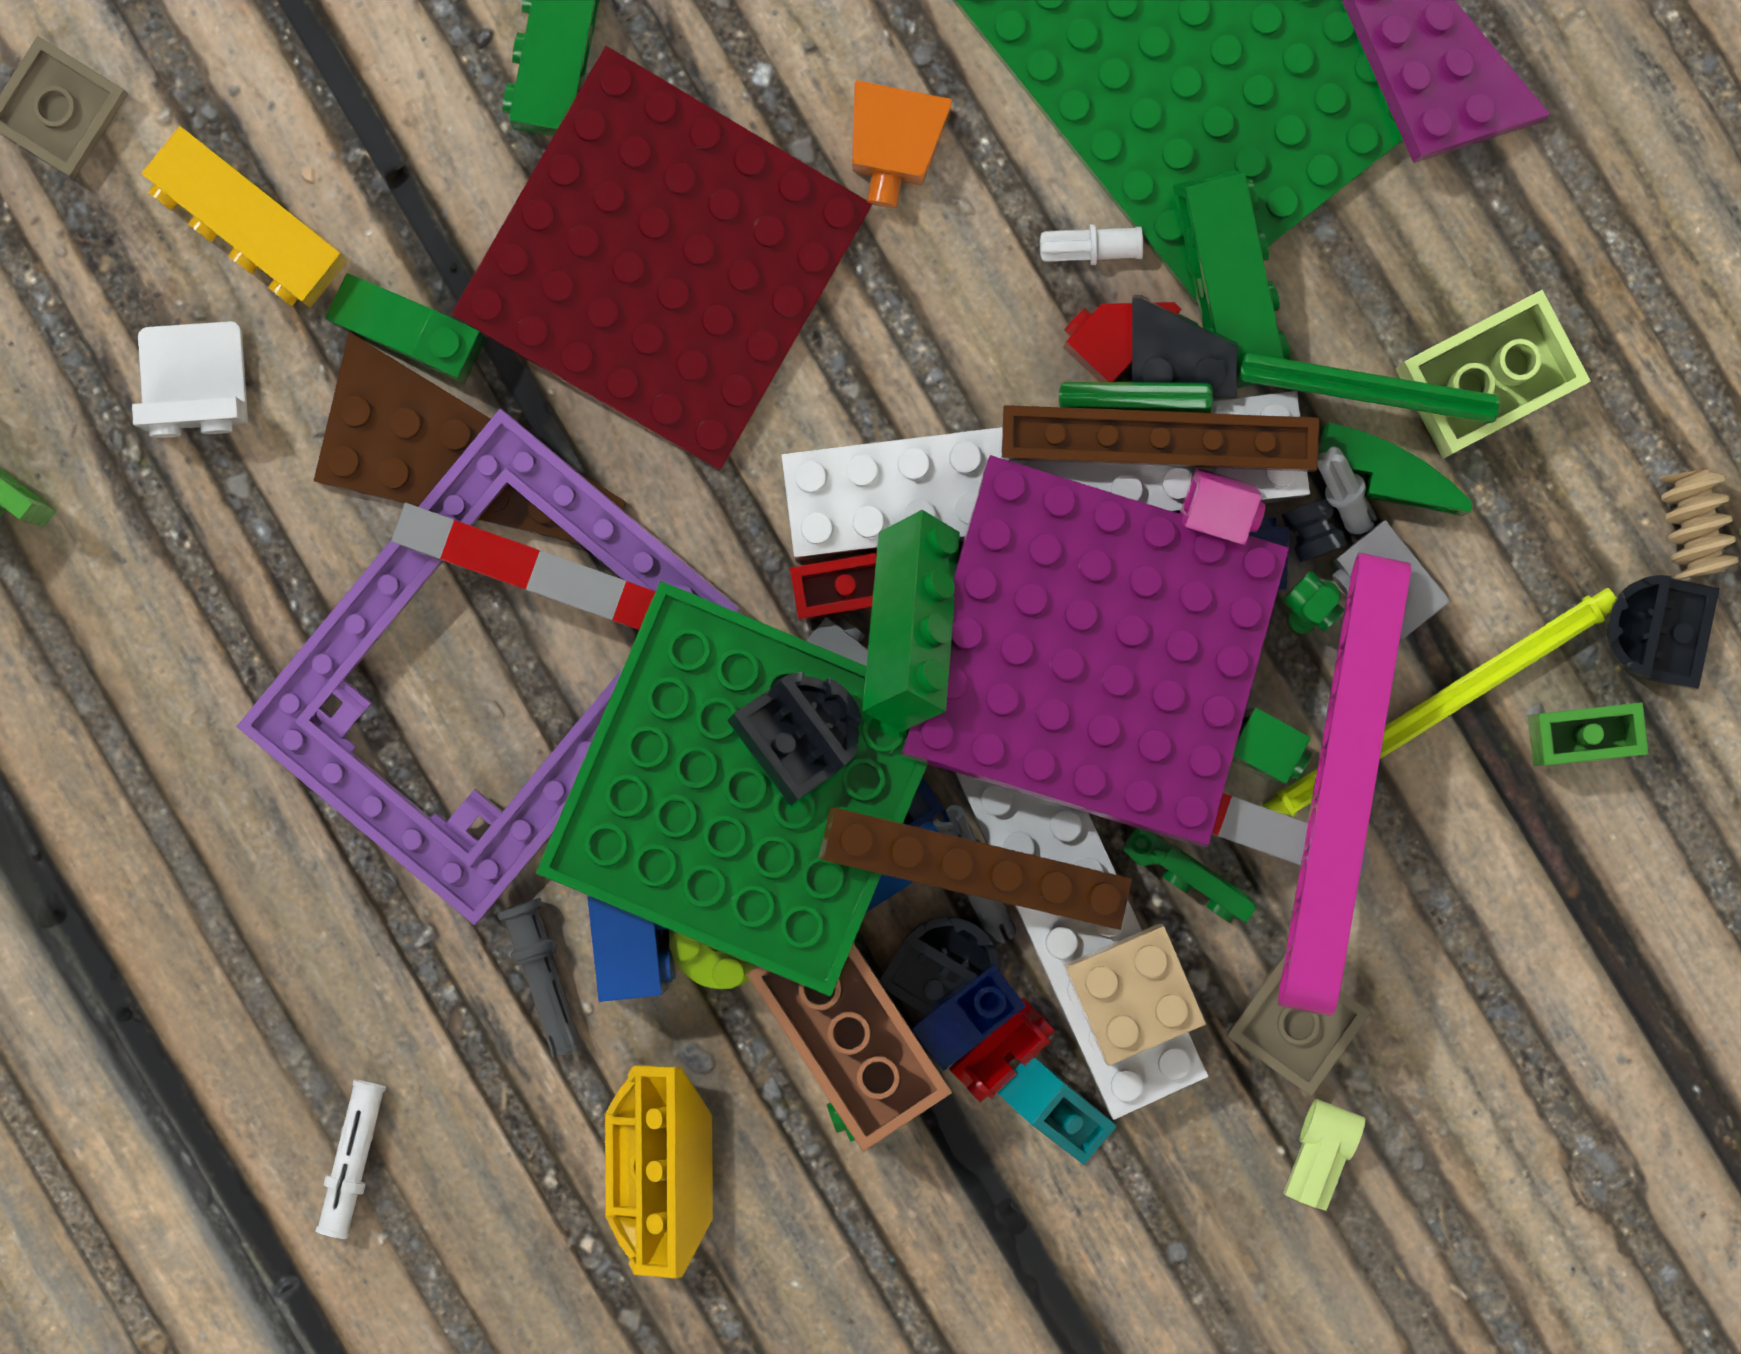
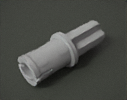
M1330 447L1327 453H1320L1317 459V466L1327 485L1325 491L1326 499L1329 504L1338 509L1344 527L1349 533H1365L1374 526L1371 520L1376 521L1377 519L1375 511L1365 496V482L1361 476L1353 473L1341 449Z

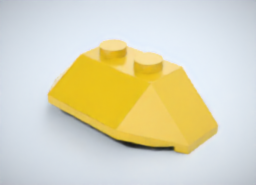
M633 1065L627 1075L628 1079L618 1090L605 1113V1217L620 1247L630 1259L628 1264L634 1275L681 1278L713 1220L712 1114L681 1067Z

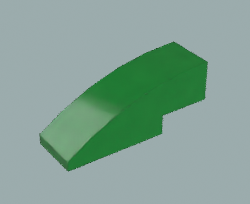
M1330 422L1323 427L1318 455L1320 453H1327L1330 447L1341 449L1353 473L1366 477V498L1458 516L1471 513L1473 502L1454 483L1419 457L1394 443L1361 430Z

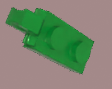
M1135 827L1122 847V850L1139 866L1160 864L1166 868L1167 871L1163 877L1181 891L1188 894L1194 887L1210 898L1205 906L1229 923L1233 921L1235 916L1247 923L1256 910L1255 900L1158 834Z

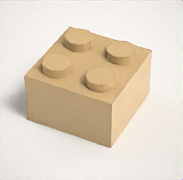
M1161 924L1152 926L1063 964L1103 1060L1108 1066L1206 1025L1167 931Z

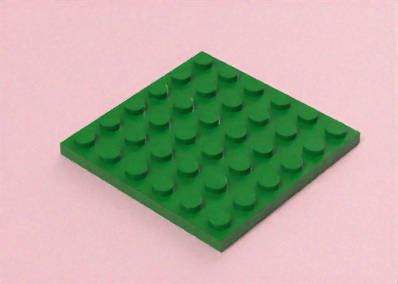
M660 581L536 870V874L831 997L882 874L818 859L830 807L903 824L928 764L901 756L908 730L899 732L862 711L866 677L865 665ZM804 672V676L814 677L823 681L831 678L842 685L855 700L862 721L858 726L857 745L859 748L853 758L832 778L790 806L727 720L739 709L774 687L783 677L793 673Z

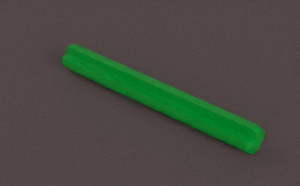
M1252 353L1245 354L1243 357L1240 377L1244 382L1486 423L1496 421L1500 406V398L1495 394Z

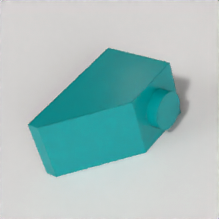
M1034 1057L1025 1066L1020 1063L1014 1069L1017 1074L997 1094L1033 1127L1085 1165L1117 1125L1037 1058Z

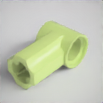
M1315 1099L1307 1113L1301 1130L1300 1142L1302 1145L1283 1192L1284 1195L1311 1207L1327 1211L1345 1161H1349L1353 1157L1365 1126V1117Z

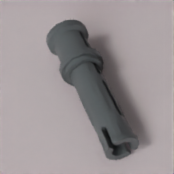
M536 898L496 913L498 919L504 920L514 947V951L511 953L513 962L516 961L517 966L522 965L547 1038L551 1057H555L583 1047V1043L576 1030L552 954L556 953L555 947L557 946L554 939L548 938L539 911L543 904L541 898Z

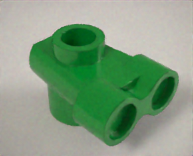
M1311 570L1307 572L1282 599L1291 609L1287 615L1288 628L1293 633L1299 635L1311 632L1316 626L1325 632L1345 610L1339 604L1340 591L1338 587L1330 581H1321Z

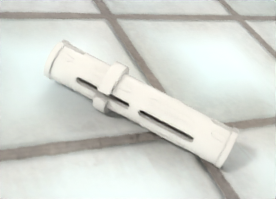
M356 1079L353 1080V1089L341 1130L332 1173L326 1174L323 1183L328 1189L319 1225L316 1227L317 1233L339 1239H348L357 1196L364 1193L366 1183L361 1180L373 1139L383 1092L386 1090L385 1086Z

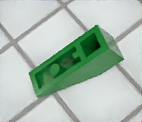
M346 273L325 317L331 323L465 385L486 340L480 331L349 273Z

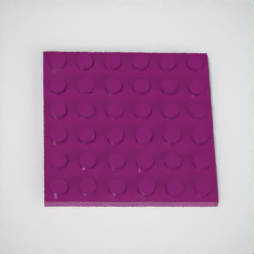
M990 455L985 465L953 579L955 601L946 712L908 729L901 756L1206 848L1210 842L1289 548L1249 535L1245 545L1190 529L1184 526L1182 514Z

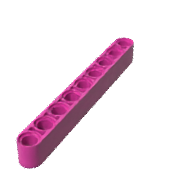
M1359 552L1352 568L1279 987L1278 1005L1282 1007L1332 1017L1339 1000L1411 576V563Z

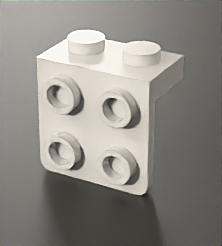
M228 321L146 327L139 332L138 345L142 403L132 404L133 425L149 431V437L165 438L180 436L181 428L201 427L202 434H222L232 432V425L248 424L242 329L238 324Z

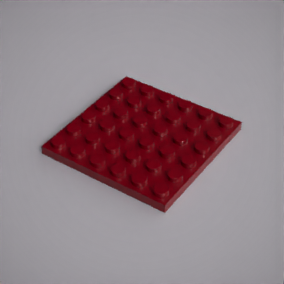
M605 45L451 316L720 471L873 204L868 203L866 199Z

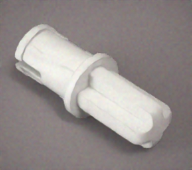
M1089 224V229L1044 231L1040 236V255L1045 262L1090 260V265H1096L1097 260L1142 259V228L1096 229L1095 224Z

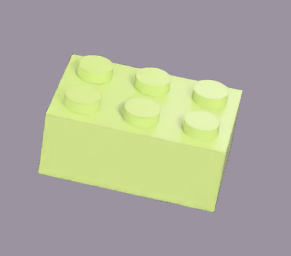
M1543 290L1419 353L1395 368L1400 379L1495 394L1500 398L1498 416L1493 423L1418 411L1442 459L1591 382Z

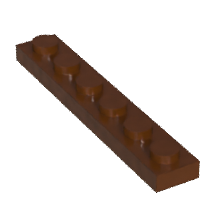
M1004 405L1001 458L1005 460L1315 472L1317 471L1319 418Z
M830 807L818 858L819 860L1121 930L1132 882V878Z

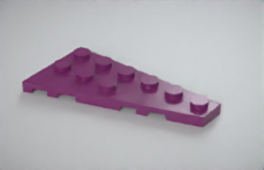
M1342 0L1413 163L1542 123L1551 115L1455 0Z

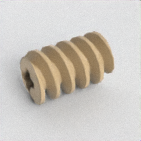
M1708 469L1659 477L1658 480L1660 482L1674 484L1675 486L1663 493L1661 500L1678 505V508L1667 513L1664 519L1667 523L1681 525L1680 529L1667 536L1668 542L1684 545V549L1671 556V562L1687 565L1688 568L1674 576V579L1726 572L1727 568L1738 563L1739 556L1722 552L1723 548L1736 542V537L1719 533V528L1732 522L1733 518L1731 515L1716 513L1717 507L1730 500L1729 495L1715 493L1712 489L1726 481V475L1713 473Z

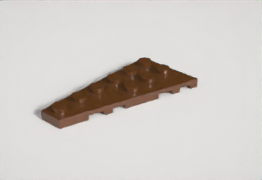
M349 332L314 482L401 503L406 502L419 507L491 418ZM582 475L625 511L626 501ZM509 483L478 519L487 523L580 544Z

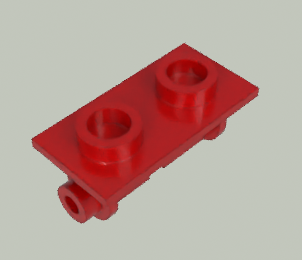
M1022 997L973 1046L968 1048L949 1070L980 1103L987 1097L993 1099L995 1094L1017 1074L1008 1063L1016 1057L1025 1066L1046 1045L1051 1043L1049 1037L1055 1030Z

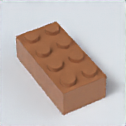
M854 942L831 997L760 967H756L747 973L863 1152L952 1093L948 1084Z

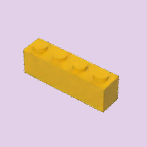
M180 125L141 173L153 183L152 187L148 190L150 195L170 211H173L179 204L191 213L193 217L188 222L189 226L211 243L219 236L230 244L233 249L227 256L251 275L257 268L264 271L274 279L267 288L291 307L299 299L311 308L348 262L339 251Z

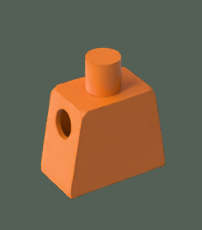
M856 80L854 87L852 168L854 172L872 176L867 197L868 203L884 208H897L902 182L923 185L949 119L952 99Z

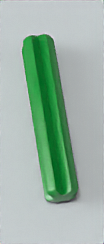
M1064 382L1060 385L1058 401L1059 406L1065 408L1211 413L1214 395L1212 386L1208 383Z

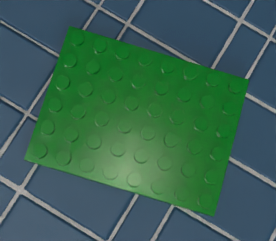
M952 0L1134 228H1142L1143 240L1195 305L1198 303L1173 185L1231 170L1246 173L1247 180L1251 179L1258 194L1259 208L1253 211L1257 231H1263L1268 247H1270L1403 141L1342 0Z

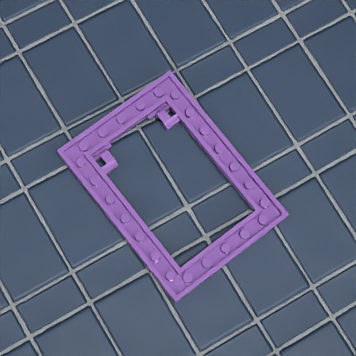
M503 409L497 411L419 506L428 511L473 526L509 483L623 580L656 591L660 581H663L735 612L740 610L736 604ZM390 541L236 727L475 926L552 835L622 669L503 811L475 789L448 821L437 813H434L430 818L352 753L357 746L345 737L352 725L372 704L368 698L345 679L443 562V560ZM334 694L344 703L332 716L323 706ZM479 816L491 825L481 838H478L469 830V827Z

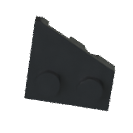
M1134 295L1132 298V382L1208 383L1212 386L1214 398H1237V342L1217 332H1210L1200 327L1197 322L1181 314L1176 315L1150 302V299L1143 295Z

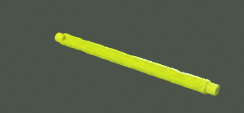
M1605 588L1593 597L1585 596L1582 598L1581 603L1385 725L1380 759L1594 624L1604 622V616L1609 614L1611 606L1616 599L1614 593L1609 588ZM1317 769L1287 788L1277 790L1275 792L1276 796L1262 804L1261 807L1286 816H1296L1297 811L1312 802Z

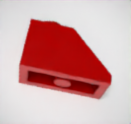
M1153 302L1176 315L1182 310L1175 302ZM1132 303L1101 304L1092 314L1084 308L1064 329L1070 337L1066 340L1063 348L1099 382H1115L1132 364Z

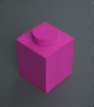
M1195 467L1180 514L1183 515L1182 522L1187 528L1245 545L1249 532L1256 533L1261 525L1265 512V503L1260 502L1262 495L1255 485Z

